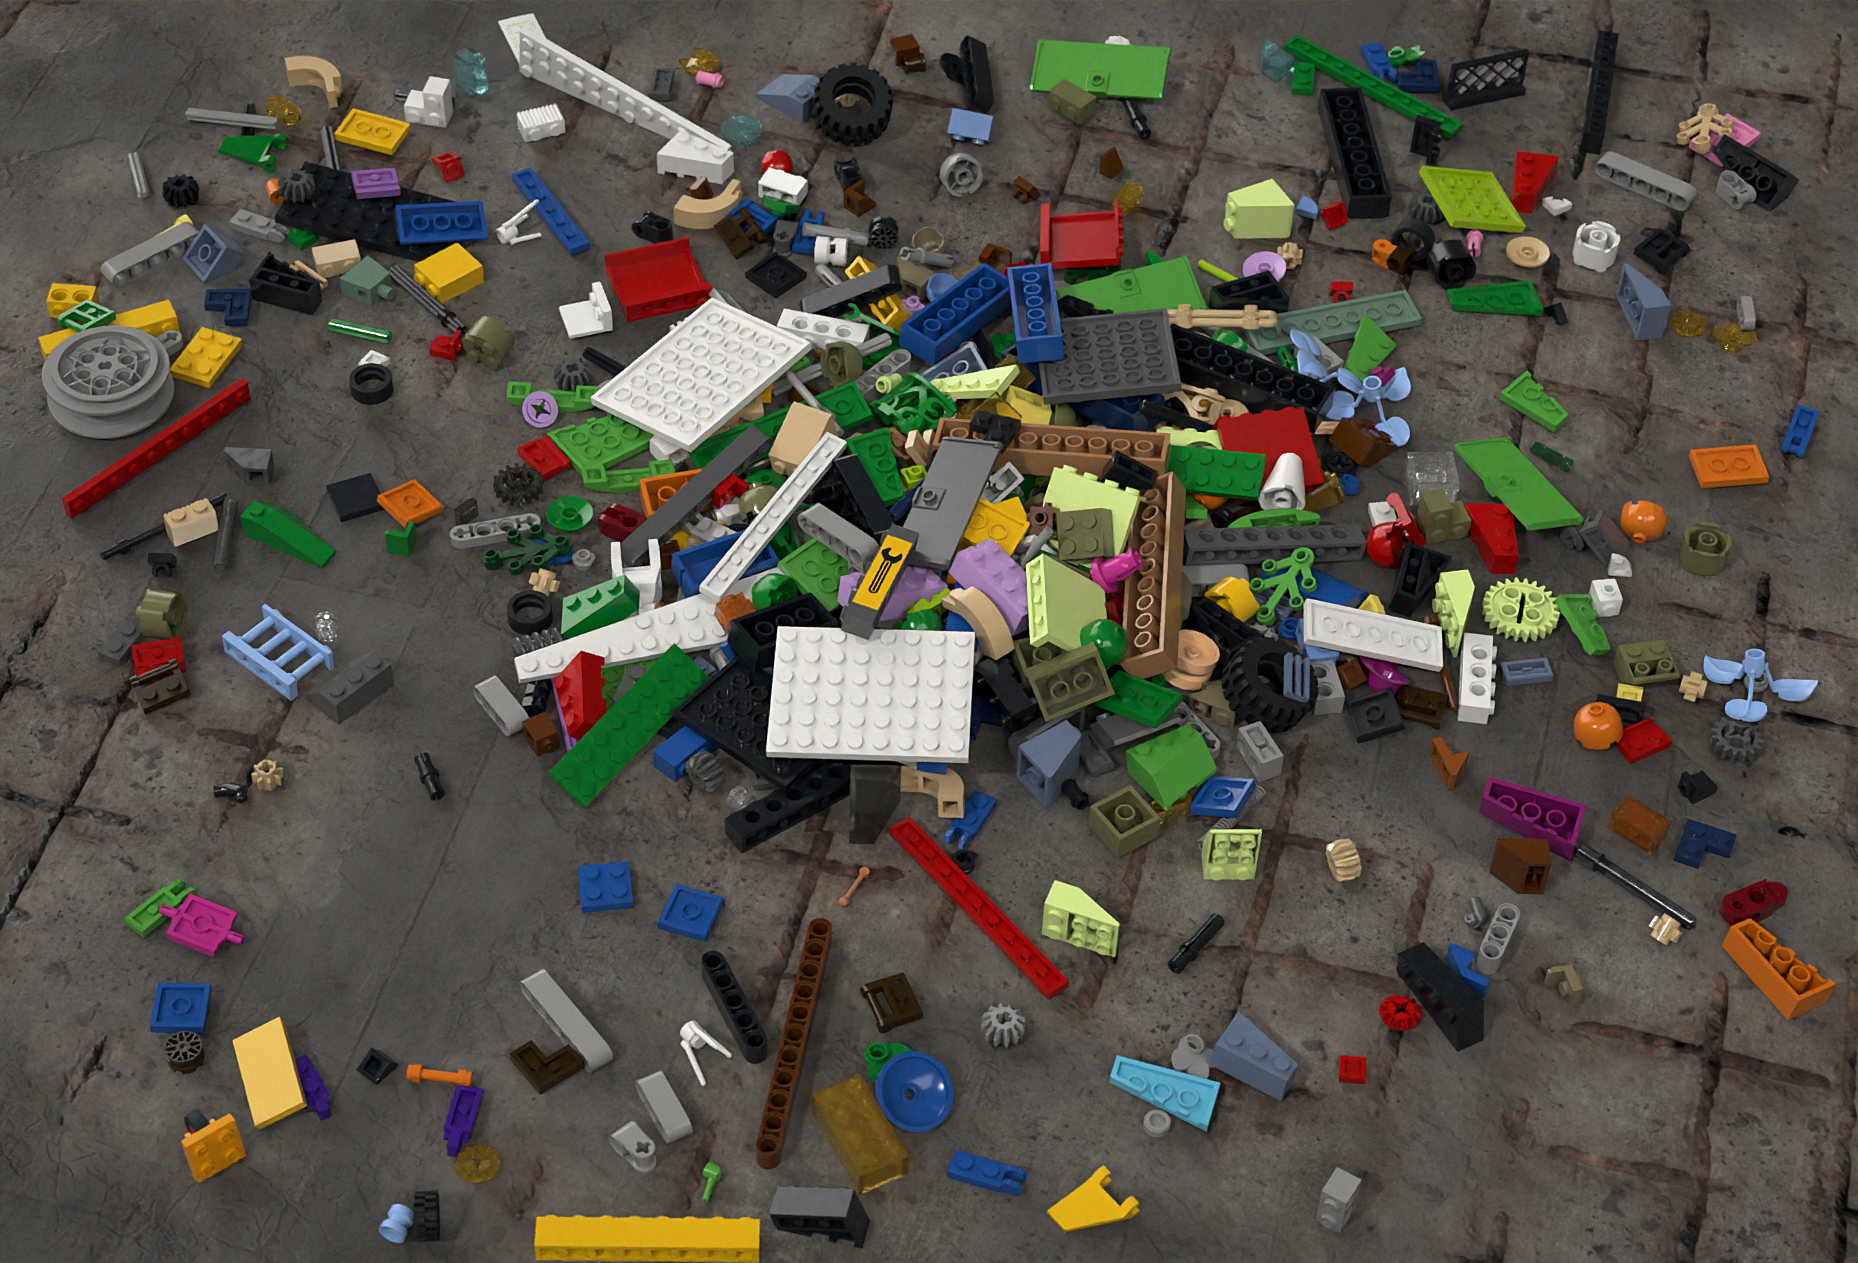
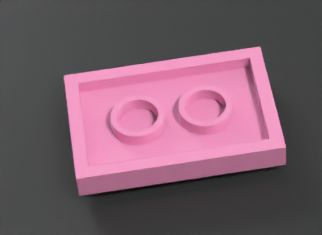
M1728 113L1724 115V117L1734 120V128L1731 129L1732 139L1747 148L1760 139V132ZM1710 130L1711 148L1707 153L1701 155L1723 167L1724 165L1713 153V150L1720 141V136ZM1693 138L1690 141L1689 148L1697 152V150L1694 149Z

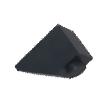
M1116 450L1103 468L1100 482L1105 483L1107 479L1119 483L1118 488L1126 490V487L1139 491L1147 490L1154 487L1157 471Z

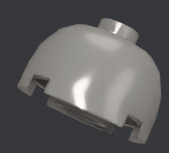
M953 154L947 157L940 168L941 182L944 188L954 196L962 197L961 193L965 192L972 194L978 189L983 180L982 166L969 154Z

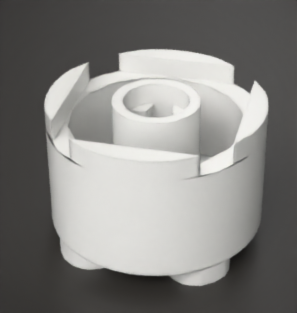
M1593 221L1591 225L1582 224L1577 230L1574 243V263L1595 269L1597 272L1606 271L1607 267L1615 262L1620 235L1616 234V229L1610 224L1600 221Z

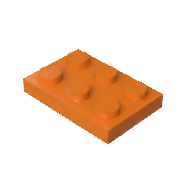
M1756 444L1691 449L1689 452V458L1701 488L1768 483L1769 474Z

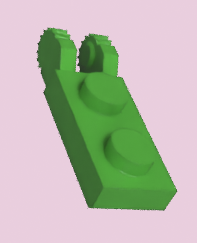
M179 878L166 888L160 889L126 916L125 923L144 938L169 918L159 914V909L163 903L177 909L185 902L189 894L196 896L197 891L193 887L183 890L186 883Z

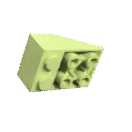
M1468 570L1440 573L1439 583L1435 585L1436 597L1432 600L1433 611L1438 614L1440 625L1445 633L1446 646L1451 649L1453 657H1457L1475 588Z
M1262 829L1210 830L1204 838L1201 855L1204 880L1254 879Z
M1055 880L1044 903L1042 934L1051 939L1071 943L1076 947L1096 951L1101 955L1115 957L1120 924L1080 888Z

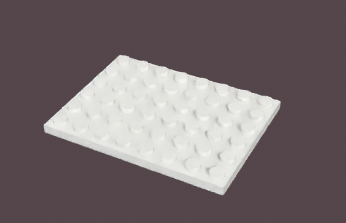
M711 298L590 398L592 405L692 452L812 349L811 342Z
M778 626L766 746L767 757L968 763L975 632L874 629L870 639L866 640L841 631V628Z

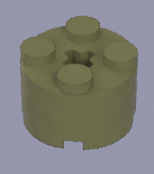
M483 316L479 320L477 319L462 339L463 347L467 352V359L473 363L478 361L485 363L487 367L495 370L515 344L512 333L509 329L505 332L501 328L503 324L494 318Z
M1699 522L1694 527L1687 528L1679 552V558L1683 564L1682 568L1689 573L1694 572L1700 575L1718 576L1725 567L1732 544L1731 536L1728 533L1726 535L1722 531L1721 526L1711 522Z
M147 589L142 606H138L136 609V619L140 620L142 635L160 639L181 637L187 625V619H183L184 611L188 612L187 598L183 593Z

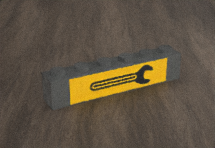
M895 524L891 525L888 532H883L879 543L881 546L875 547L872 555L873 561L868 560L864 570L865 576L860 575L856 585L857 591L852 590L848 599L849 606L844 605L841 611L840 619L843 620L841 631L866 640L870 639L916 551L919 537L918 532Z

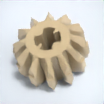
M1349 838L1335 840L1327 844V862L1335 880L1346 882L1359 877L1362 867L1355 844Z

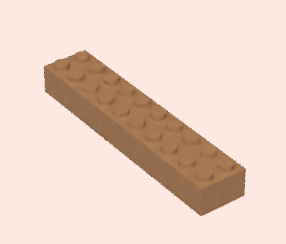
M940 417L932 449L933 451L939 449L943 437L983 440L986 434L970 431V419ZM1021 423V429L1005 452L999 455L992 473L999 470L1007 462H1010L1021 474L1052 476L1054 467L1063 468L1064 465L1077 468L1076 473L1084 476V473L1088 472L1097 475L1098 479L1101 480L1103 468L1115 451L1118 450L1156 470L1157 476L1166 474L1168 470L1170 433Z
M1173 471L1157 476L1152 489L1140 490L1139 495L1145 497L1146 501L1140 500L1128 536L1127 552L1130 548L1134 552L1138 551L1143 559L1144 568L1137 569L1125 578L1122 627L1127 633L1128 649L1124 658L1120 660V665L1128 674L1141 679L1178 667L1186 488Z

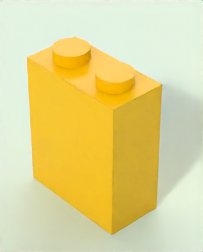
M458 243L414 264L415 282L422 286L440 304L484 282L483 265Z

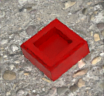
M1339 1055L1338 1082L1365 1084L1366 1057Z

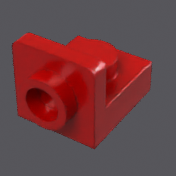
M453 152L431 158L433 166L441 170L445 182L464 177L460 157Z
M456 330L453 338L437 334L429 349L430 356L456 361L459 353H462L464 350L462 332Z
M731 474L714 489L713 505L721 509L726 503H731L735 496L740 499L744 492L750 490L749 485L743 479H739Z

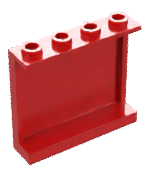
M1115 199V211L1051 215L1050 204H1041V264L1051 263L1052 269L1120 265V256H1124L1123 207L1119 208L1118 199Z
M688 237L604 255L605 272L627 323L699 307L711 299L709 296L711 286L709 282L705 283L689 249Z
M1291 406L1281 411L1269 409L1260 414L1248 412L1238 417L1226 415L1218 418L1211 428L1212 430H1217L1222 450L1266 455L1267 459L1261 490L1279 457L1285 453H1294L1302 460L1305 494L1318 492L1324 484L1303 407L1295 408ZM1230 498L1232 504L1256 501Z

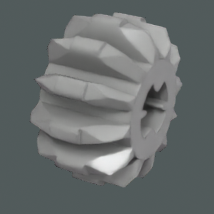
M1000 1002L998 1008L990 1005L988 1012H985L982 1016L981 1031L982 1034H985L986 1042L994 1041L995 1048L999 1044H1003L1007 1049L1009 1043L1017 1045L1019 1038H1023L1026 1020L1022 1016L1020 1009L1013 1010L1012 1004L1008 1007H1003Z

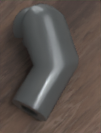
M1473 897L1469 900L1472 913L1468 917L1465 915L1463 919L1465 926L1471 930L1478 929L1487 919V914L1480 897Z

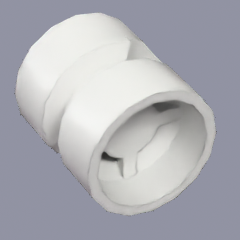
M817 236L814 264L819 265L823 263L827 265L831 262L833 266L845 267L848 239L835 238L831 241L829 237Z

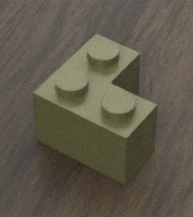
M1443 489L1421 493L1416 521L1427 544L1468 537L1472 520L1462 501L1450 503Z

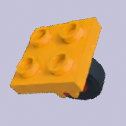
M199 1110L192 1111L184 1117L188 1133L184 1135L185 1139L181 1143L192 1176L198 1184L246 1156L236 1121L230 1113L217 1121L214 1119L208 1121Z

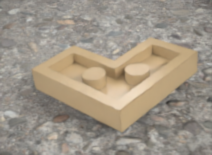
M933 429L924 431L923 437L918 430L910 431L908 434L905 449L917 466L923 465L925 467L931 460L930 455L933 451L932 445L936 434Z

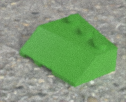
M1190 724L1181 726L1178 729L1126 750L1128 775L1167 812L1173 808L1172 803L1177 799L1183 800L1187 796V791L1192 787H1199L1217 772V767L1203 736Z

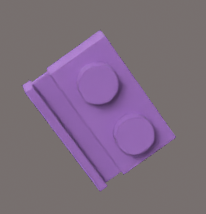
M395 168L352 171V182L357 199L400 195Z

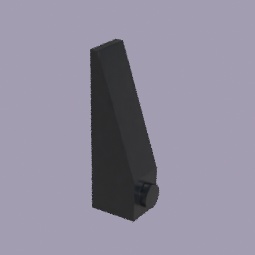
M1725 134L1713 150L1715 156L1728 171L1735 172L1755 189L1757 196L1753 202L1770 212L1789 197L1799 182V179L1793 174Z

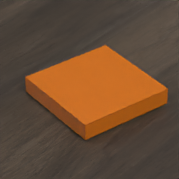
M415 479L377 495V502L405 529L410 521L417 524L443 512V505Z

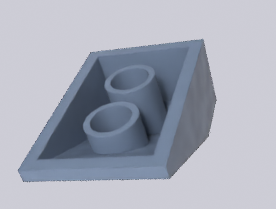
M782 74L756 93V98L803 124L813 116L812 103L814 91L820 78L814 75Z
M1624 264L1616 297L1637 341L1662 338L1664 328L1667 327L1668 313L1671 312L1670 300L1667 299L1664 291L1631 265Z
M970 342L921 373L920 376L930 382L934 379L990 369L974 344ZM957 399L956 403L969 399Z

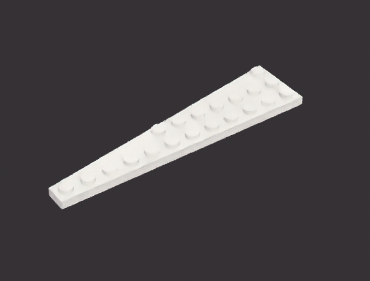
M524 26L519 31L520 72L525 77L535 78L620 116L628 123L633 122L669 139H672L681 130L731 152V145L527 27Z
M776 567L738 580L720 603L701 593L514 658V664L519 683L557 677L580 651L605 657V664L601 665L602 669L660 658L674 643L684 653L714 648L727 640L732 619L756 611L752 603L751 590L753 585L767 574H784Z

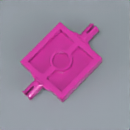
M189 894L185 902L177 909L164 903L159 909V914L172 918V924L166 932V939L214 957L226 940L240 946L244 941L245 935L231 931V927L237 919L236 911L193 894Z

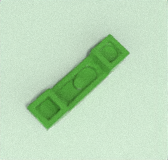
M509 381L506 401L522 407L523 401L529 394L543 391L549 393L556 400L558 413L577 412L595 407V405H592L590 397L599 391V386L577 385L576 392L531 389V383ZM544 401L539 406H532L536 411L545 412L542 409Z
M672 460L649 461V468L605 471L604 465L581 467L584 487L610 493L640 491L639 479L675 473Z
M1268 509L1243 516L1231 523L1228 528L1319 525L1320 515L1299 509Z

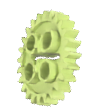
M1507 578L1505 579V584L1498 581L1496 587L1491 585L1489 592L1486 591L1482 603V615H1485V622H1490V629L1497 627L1496 634L1505 633V639L1511 635L1514 636V641H1517L1519 637H1522L1524 642H1527L1528 637L1536 641L1537 636L1544 639L1546 633L1551 634L1552 629L1557 626L1560 612L1559 607L1554 601L1556 598H1551L1552 591L1544 592V585L1539 588L1536 587L1537 581L1528 584L1526 578L1523 583L1519 582L1518 578H1515L1514 582L1511 583ZM1521 596H1524L1525 601L1522 611L1521 623L1518 624L1517 616L1519 612Z

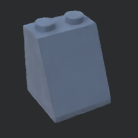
M1067 720L1018 746L1016 778L1045 809H1048L1062 791V784L1067 779H1070L1079 767L1082 736L1080 731Z

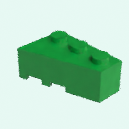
M624 574L563 598L561 635L568 640L608 626L611 623L614 624L624 620L639 610L640 591Z

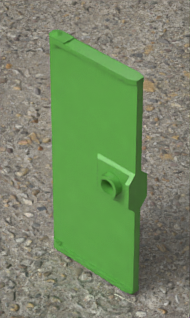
M1039 39L1030 90L1031 92H1048L1060 81L1066 79L1093 94L1096 98L1123 97L1162 100L1172 50L1168 47Z
M1186 256L1137 269H1126L1115 272L1110 276L1056 289L1058 300L1066 295H1071L1093 303L1095 309L1113 310V314L1165 308L1177 309L1179 304H1190L1193 310H1207L1206 303ZM1064 313L1065 318H1070L1067 314Z
M1508 437L1455 444L1454 450L1484 481L1485 489L1492 497L1497 496L1527 530L1580 525L1584 522L1581 514L1574 509Z

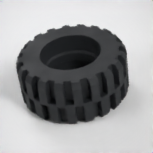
M846 63L839 64L837 69L832 67L828 69V73H823L815 86L812 103V115L815 119V124L817 128H822L821 133L824 136H831V140L836 143L840 141L843 142L842 145L846 146L849 143L854 144V146H861V142L868 144L872 142L873 137L878 139L888 127L893 107L892 89L890 85H887L886 78L884 76L880 77L879 71L876 69H868V65L858 66L857 63H850V65H846ZM844 94H856L866 99L872 108L861 115H850L839 110L834 104V100Z
M1271 637L1254 638L1252 641L1245 643L1226 664L1221 679L1222 689H1225L1223 695L1225 700L1229 701L1228 706L1231 711H1235L1241 721H1246L1248 725L1261 721L1268 732H1286L1296 726L1315 706L1319 688L1316 687L1318 680L1317 676L1313 674L1314 668L1311 664L1309 700L1303 703L1284 696V656L1290 652L1293 653V657L1299 655L1301 660L1306 658L1304 654L1301 655L1297 652L1298 649L1293 645L1288 646L1286 641L1281 639L1275 641V638ZM1292 664V692L1294 693V664ZM1259 675L1272 681L1278 688L1281 696L1269 690L1263 684Z

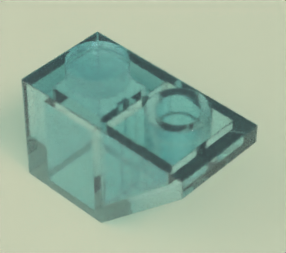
M1264 38L1260 53L1261 74L1277 84L1293 74L1295 57Z

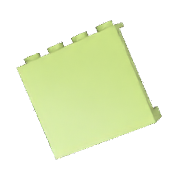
M1064 465L1063 468L1054 467L1043 502L1053 503L1052 506L1060 509V512L1094 508L1110 509L1112 512L1114 557L1123 554L1140 500L1146 501V498L1139 495V490L1126 487V490L1118 488L1119 483L1107 479L1105 483L1097 481V475L1085 472L1084 476L1076 473L1077 468ZM1049 538L1045 544L1051 550L1059 553L1058 538ZM1093 559L1065 562L1091 568Z
M1044 554L1026 564L1030 644L1038 648L1049 641L1067 652L1081 647V629L1097 619H1107L1105 591L1099 584Z

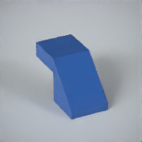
M1451 943L1446 958L1447 965L1483 1000L1487 994L1490 979L1471 970L1475 953Z

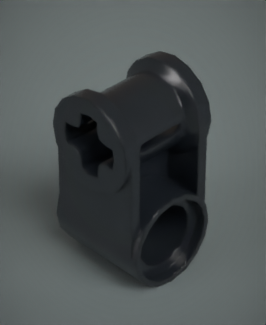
M851 158L850 161L844 162L834 161L835 176L843 192L861 180V171L856 158Z
M646 211L643 214V218L632 224V231L641 239L654 244L673 240L671 220L661 217L652 211Z

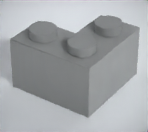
M1007 462L993 475H990L981 498L992 504L999 503L1024 478L1010 462Z

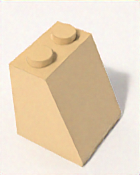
M793 402L769 452L773 470L779 474L791 476L826 432L839 438L832 414Z

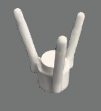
M539 200L533 201L512 219L495 230L497 238L502 244L505 245L509 242L512 246L518 242L542 236L541 233L516 238L518 235L516 226L529 217L526 213L537 205Z
M690 1021L680 1031V1035L684 1039L680 1045L686 1050L701 1085L705 1086V1079L691 1048L698 1049L705 1043H708L728 1058L732 1057V1054L703 1030L696 1021Z

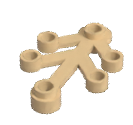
M1703 104L1699 107L1697 116L1679 124L1680 133L1677 134V141L1679 144H1687L1690 142L1691 136L1700 132V136L1695 137L1693 140L1694 149L1700 154L1707 153L1711 148L1710 130L1719 134L1720 140L1724 134L1733 138L1731 129L1734 128V120L1720 115L1714 104ZM1714 120V121H1716V122H1719V123H1721V126H1719V125H1717V124H1715V123H1713V122H1711V121Z

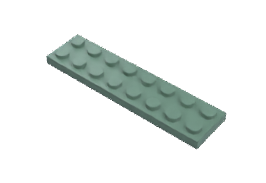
M1402 290L1277 314L1278 323L1275 327L1242 329L1251 347L1263 355L1276 353L1277 349L1282 345H1286L1290 350H1294L1296 345L1290 337L1291 329L1301 331L1311 338L1316 336L1325 344L1354 338L1359 330L1361 317L1365 314L1383 332L1419 326L1422 323V318L1407 291Z

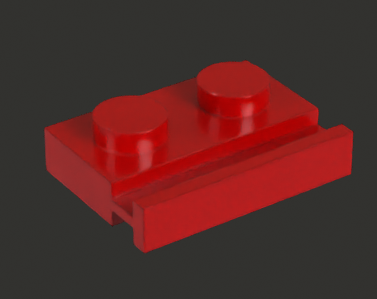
M546 434L540 440L535 439L517 448L518 455L542 481L561 473L562 469L566 467L568 469L571 468L570 460Z
M180 637L131 646L137 676L169 663L168 660L176 658L181 672L187 673ZM171 672L161 677L174 675V673Z
M1650 717L1624 728L1621 740L1618 743L1615 741V744L1630 764H1634L1670 748L1672 740L1658 724L1655 725L1653 723V718Z

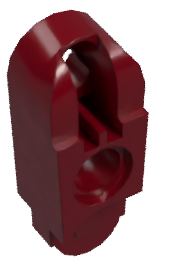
M614 503L609 505L598 516V528L603 535L622 543L647 518L627 506L624 507L621 504Z
M1767 879L1732 892L1724 897L1719 914L1730 926L1749 918L1758 923L1770 917L1774 910L1785 905L1788 895L1786 886L1779 882H1766Z

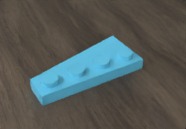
M1118 1055L1109 1082L1206 1132L1220 1089V1082Z

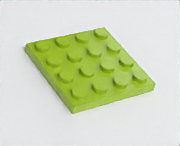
M1422 166L1420 168V176L1451 227L1523 233L1526 226L1493 172Z

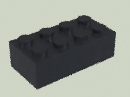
M810 592L732 619L727 642L753 672L774 665L778 626L837 628L838 621Z

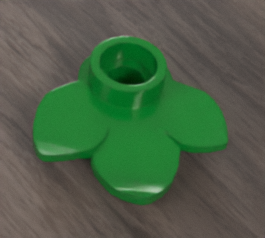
M1419 45L1405 50L1402 47L1396 46L1389 51L1388 58L1394 67H1399L1406 61H1413L1423 57L1425 51H1420Z
M1000 332L992 335L991 342L994 344L993 349L997 357L1001 358V353L1016 343L1015 332L1009 333L1007 336Z
M881 1042L871 1043L864 1052V1060L868 1064L867 1075L870 1080L876 1084L878 1074L887 1061L898 1054L910 1052L911 1050L900 1043H892L887 1046Z

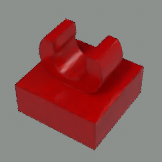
M1338 201L1322 208V221H1325L1327 229H1334L1348 223L1344 202Z
M1332 281L1328 287L1329 296H1333L1332 302L1337 303L1339 296H1342L1345 301H1349L1354 290L1353 282Z

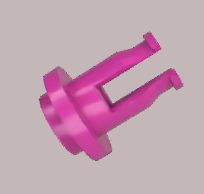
M1130 548L1128 552L1119 554L1107 561L1102 557L1093 559L1090 574L1093 582L1099 584L1105 592L1111 594L1117 591V582L1130 576L1137 569H1143L1144 562L1139 552H1134Z

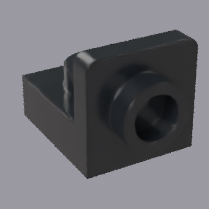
M1702 770L1694 775H1690L1687 771L1683 772L1677 788L1692 804H1695L1716 794L1718 786Z

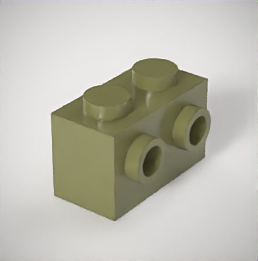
M1063 79L1048 91L1047 107L1080 125L1095 113L1096 96Z

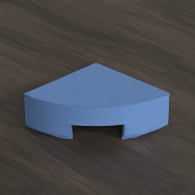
M1302 196L1297 206L1296 214L1316 219L1318 213L1316 203L1312 199Z

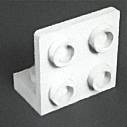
M601 282L592 283V293H589L590 300L559 307V312L570 339L613 330L612 310Z

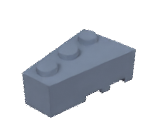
M1238 1011L1216 1043L1210 1062L1211 1066L1279 1101L1283 1099L1291 1087L1298 1067L1296 1061L1240 1011Z

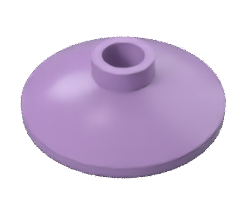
M1263 251L1255 253L1248 257L1243 264L1244 277L1270 270L1275 279L1280 281L1286 273L1284 259L1274 252Z

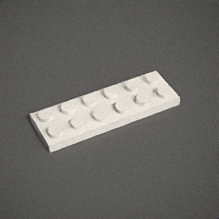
M1308 598L1303 603L1304 644L1440 672L1443 668L1442 627Z

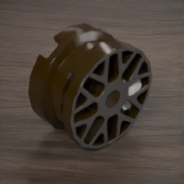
M180 1031L167 1039L164 1051L167 1056V1063L174 1072L180 1071L182 1074H189L196 1071L199 1065L202 1066L205 1060V1052L202 1047V1041L197 1034L190 1031Z

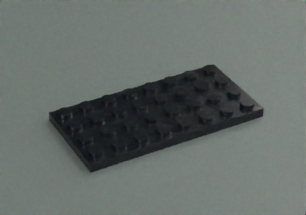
M307 161L304 162L300 170H307L309 174H313L315 183L314 194H312L311 199H305L304 203L301 201L294 203L293 200L286 201L284 199L275 215V223L341 241L355 239L356 245L418 262L448 248L454 243L401 245L397 231L395 209L396 205L451 203L455 201L400 187V195L357 199L352 182V173Z

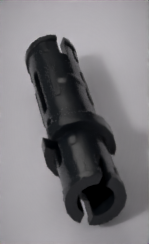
M1120 97L1130 117V124L1136 129L1139 138H1148L1151 135V131L1147 125V119L1141 113L1134 98Z
M1213 913L1188 942H1183L1180 945L1179 951L1168 961L1169 969L1176 974H1180L1190 961L1196 960L1200 950L1225 925L1224 919L1219 914Z

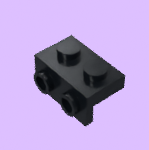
M1418 115L1415 119L1410 152L1427 157L1426 165L1430 166L1433 159L1437 160L1440 153L1438 143L1441 142L1443 131H1440L1442 122Z

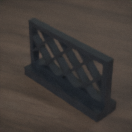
M1522 49L1452 64L1447 91H1444L1442 94L1443 101L1449 110L1452 111L1524 96L1526 88L1523 82L1529 51ZM1521 57V60L1516 65L1512 64L1514 60ZM1504 61L1497 69L1493 67L1498 62ZM1485 65L1478 73L1474 71L1479 66ZM1510 66L1511 69L1505 75H1502L1501 72ZM1467 69L1459 77L1457 76V70ZM1489 70H1492L1493 72L1486 79L1482 77ZM1518 72V77L1510 78L1512 75ZM1472 73L1474 76L1465 83L1464 80ZM1497 76L1500 77L1498 81H1493ZM1478 80L1482 81L1480 84L1474 85ZM1460 83L1463 85L1462 88L1455 89Z

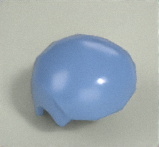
M945 273L934 274L928 280L926 288L927 298L932 302L958 281L953 276Z

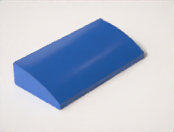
M483 201L396 205L395 218L401 245L488 240Z
M1273 565L1268 566L1266 569H1271ZM1290 567L1278 570L1274 575H1266L1263 571L1262 580L1285 574ZM1310 567L1312 577L1315 578L1317 583V589L1314 592L1308 593L1303 589L1302 580L1304 578L1301 570L1296 576L1299 593L1304 602L1308 598L1355 608L1367 596L1366 591L1313 567ZM1307 583L1306 586H1311L1313 583ZM1278 586L1273 587V588H1270V589H1272V590L1275 591ZM1288 589L1284 596L1291 598Z

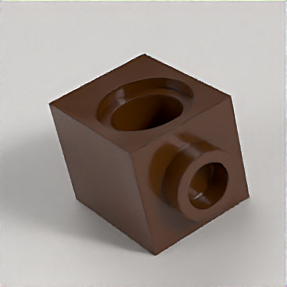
M545 712L523 721L524 737L537 757L550 753L560 747L558 730Z

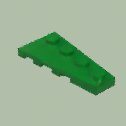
M1531 280L1447 289L1446 296L1453 311L1543 316L1544 309Z
M886 427L845 440L848 452L850 454L856 453L884 505L888 507L896 504L903 497V491L897 471L896 459L894 458L889 428Z

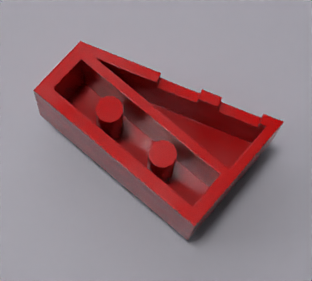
M1517 151L1511 192V203L1517 212L1528 214L1533 212L1544 190L1546 191L1549 182L1556 174L1559 156Z
M580 651L554 680L569 737L579 740L607 712L606 700L602 699V687L606 686L605 678L601 677V665L605 664V657L585 651Z

